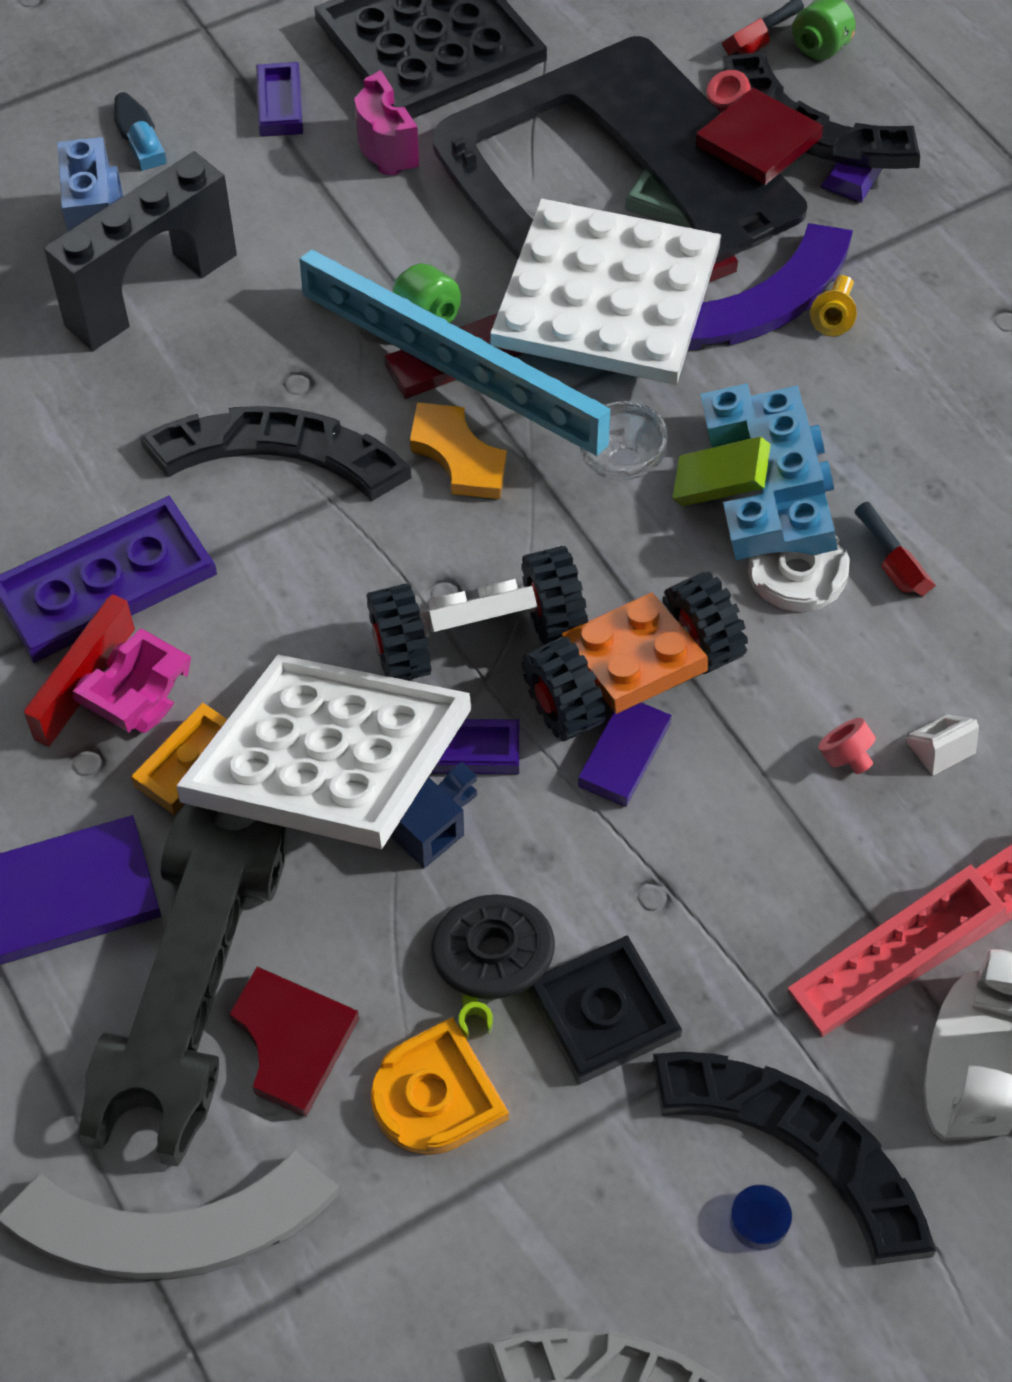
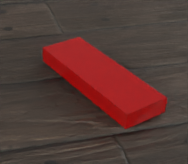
M113 594L110 597L108 596L24 709L26 721L35 741L48 747L51 746L80 706L73 699V690L78 681L84 675L92 674L96 669L104 672L107 669V661L112 650L119 643H125L134 632L135 627L127 600Z

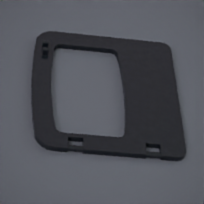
M632 36L454 113L439 122L433 133L434 153L447 173L484 222L517 259H519L533 219L502 184L483 158L475 143L480 139L566 102L577 104L624 146L645 170L652 175V178L682 212L692 229L721 234L720 247L714 265L752 247L753 243L772 234L776 236L804 221L807 213V202L804 197L780 173L764 185L696 146V133L721 114V112L652 41L642 36ZM758 219L764 224V226L750 233L743 228V226Z

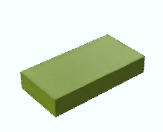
M759 436L680 455L672 499L683 507L764 489L771 444Z

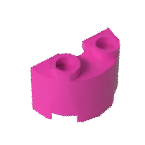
M380 70L365 78L364 88L354 98L357 141L361 152L372 163L377 164V168L381 173L396 175L402 170L419 167L418 127L405 107L391 106L394 104V90Z
M141 628L128 641L119 643L112 650L107 661V671L103 672L96 669L92 674L88 673L78 681L73 690V699L129 733L134 728L142 733H146L157 725L174 705L175 702L168 699L167 696L180 674L187 678L191 656Z

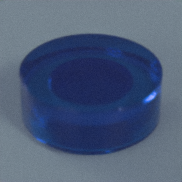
M767 1185L749 1186L736 1196L732 1204L729 1218L730 1227L737 1240L746 1247L754 1250H769L778 1246L786 1238L792 1222V1210L786 1197L777 1189Z

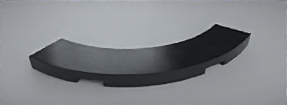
M766 52L723 56V71L738 70L744 73L749 80L751 89L755 88L823 125L822 138L804 153L828 161L859 167L881 169L919 168L920 151L914 126H877L855 122L854 127H849L830 121V115L820 112L800 100L794 102L784 93V86L774 75L768 63Z
M269 406L229 408V413L199 418L198 414L187 416L164 424L140 436L142 447L167 477L192 466L220 458L239 455L282 456L309 462L332 471L358 488L371 502L412 478L411 467L393 450L367 433L361 435L358 432L343 427L337 419L292 408Z
M697 1052L653 1054L652 1064L662 1116L702 1115L728 1119L763 1131L795 1149L813 1163L844 1198L863 1233L873 1265L931 1258L934 1256L936 1248L927 1220L906 1178L901 1177L894 1164L882 1151V1145L877 1138L852 1114L830 1097L807 1083L769 1066L760 1068L744 1062L728 1060L729 1056Z

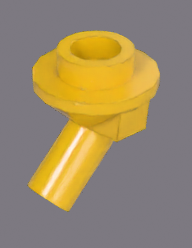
M838 275L832 289L819 294L812 302L810 309L811 323L823 335L831 337L842 335L848 332L855 324L857 309L852 297L849 296L854 284L850 277Z

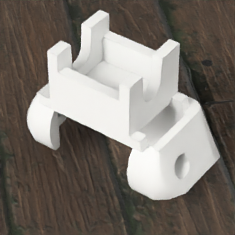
M989 949L980 970L965 973L953 984L940 1008L929 1047L923 1091L925 1114L932 1133L943 1142L1008 1135L1012 1129V952L1002 949Z

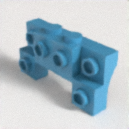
M748 383L700 394L712 448L759 436L771 444L765 488L761 489L762 494L723 502L735 560L775 552H799L818 555L838 550L835 529L825 492L834 490L830 465L828 461L820 463L818 461L817 455L825 453L819 424L809 426L798 385L751 396Z

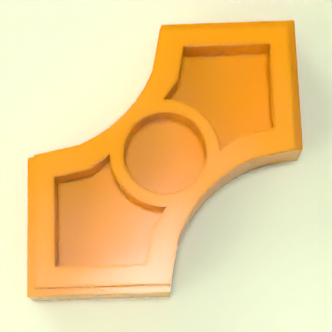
M417 402L410 437V451L435 460L445 469L451 480L452 494L500 499L507 462V450L485 444L470 431L465 420V407Z

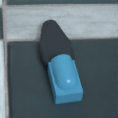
M121 92L117 94L114 98L115 124L122 138L128 141L141 171L167 164L165 151L154 131L155 125L148 111L128 93Z

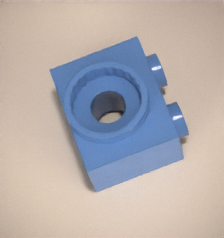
M103 137L57 142L61 204L67 231L75 228L123 197L117 166L109 167Z

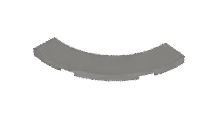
M294 1150L279 1166L262 1179L242 1191L214 1203L174 1212L140 1213L100 1206L69 1193L39 1173L1 1212L0 1225L23 1243L62 1263L67 1262L78 1267L98 1271L101 1275L139 1280L173 1279L205 1274L244 1261V1257L261 1251L277 1241L281 1243L319 1216L341 1194L339 1185L297 1150Z
M552 1328L518 1333L489 1341V1350L500 1382H725L709 1369L678 1352L651 1341L618 1332L608 1331V1334L590 1331H568V1328Z

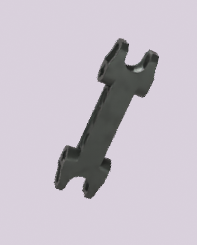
M185 804L174 818L162 854L161 877L163 880L178 882L180 886L129 1037L105 1032L100 1036L95 1046L85 1075V1097L79 1136L85 1147L101 1150L107 1144L119 1117L128 1110L137 1107H151L163 1114L157 1137V1153L161 1156V1163L178 1167L183 1160L195 1134L206 1120L219 1073L218 1056L197 1051L246 897L271 901L275 896L285 865L284 847L287 827L256 820L246 828L226 830L215 824L218 811Z

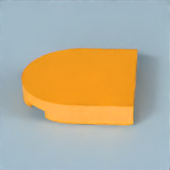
M453 1017L394 1047L384 1056L373 1079L371 1104L378 1127L392 1143L412 1153L433 1155L451 1151L509 1120L507 1108Z

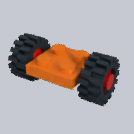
M701 572L665 589V596L662 597V602L651 592L592 619L586 624H581L562 633L561 638L524 654L522 657L524 661L521 663L522 669L525 671V674H523L524 680L530 686L528 692L531 699H535L537 703L536 709L539 715L543 714L544 723L548 729L552 728L553 735L556 738L560 737L561 741H567L602 724L606 719L603 713L606 711V708L600 697H603L614 713L618 714L695 676L710 673L743 657L747 652L745 644H748V638L742 632L746 627L744 621L737 616V613L740 612L737 604L732 605L730 601L731 593L727 588L722 590V581L718 577L713 578L710 572Z

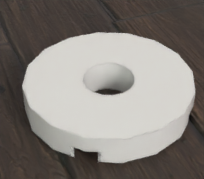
M836 536L838 547L836 551L818 555L799 552H775L749 557L747 573L753 589L766 602L782 610L803 613L822 609L837 600L847 583L850 558L847 551L844 552L843 548L839 545L840 539ZM791 559H802L811 566V569L804 572L794 571L786 565V562Z

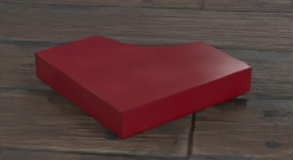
M258 966L229 1014L231 1022L249 1034L258 1050L259 1068L252 1086L254 1094L305 1118L359 1021L358 1010Z

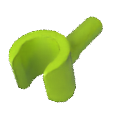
M461 993L463 1008L459 1013L458 1026L466 1039L469 1038L465 1020L472 1015L481 1016L485 1020L487 1033L490 1034L493 1025V1014L486 1004L479 1002L478 998Z

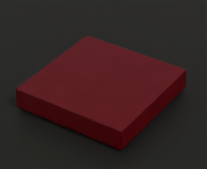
M752 88L696 133V146L766 185L822 138L823 125L763 92Z

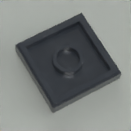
M628 935L546 972L534 985L527 989L579 1085L681 1037V1026Z

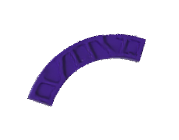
M808 223L805 235L796 252L770 278L739 294L702 302L688 350L701 349L702 344L728 341L729 345L744 342L776 330L799 317L811 307L816 297L831 282H834L839 275L847 258L853 230Z

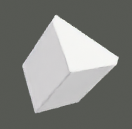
M947 714L908 734L909 736L906 737V740L923 765L934 776L976 754L979 725L975 719Z

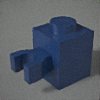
M463 762L453 768L439 785L428 777L391 834V837L424 869L464 836V810L461 807L477 796V790L472 786L477 781V775Z

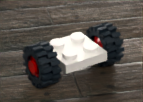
M559 546L522 556L521 570L524 574L522 579L525 587L518 588L516 579L477 587L479 597L470 600L466 599L465 591L428 599L429 610L421 612L418 603H416L415 594L408 583L368 592L366 597L369 619L385 676L411 680L430 675L432 667L430 664V653L427 648L429 647L427 641L429 632H436L527 609L531 619H534L536 633H539V639L545 645L561 638L562 633L581 624L588 623V615L585 611V608H587L586 600L583 598L581 591L583 590L582 583L578 580V570L576 564L573 565V557L568 552V548L566 546Z

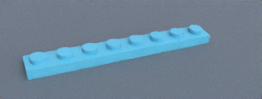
M312 249L299 258L303 296L595 456H598L609 446L610 408L597 400L589 398L561 383L559 380L522 362L520 359L488 344L481 338L473 336L447 322L445 319L415 305L408 299L400 297L372 280L355 273Z

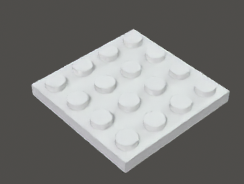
M541 198L493 325L491 345L677 385L718 254L721 234Z
M278 654L178 783L177 790L180 803L382 849L471 711L470 693Z

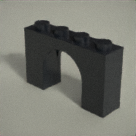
M193 151L44 247L64 326L92 351H95L130 327L122 293L124 274L137 251L154 236L169 231L173 255L201 278H204L237 256L225 175L197 152Z

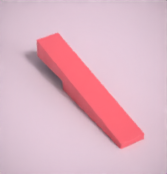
M1012 844L976 869L970 864L789 986L788 993L819 1034L823 1037L1012 919Z

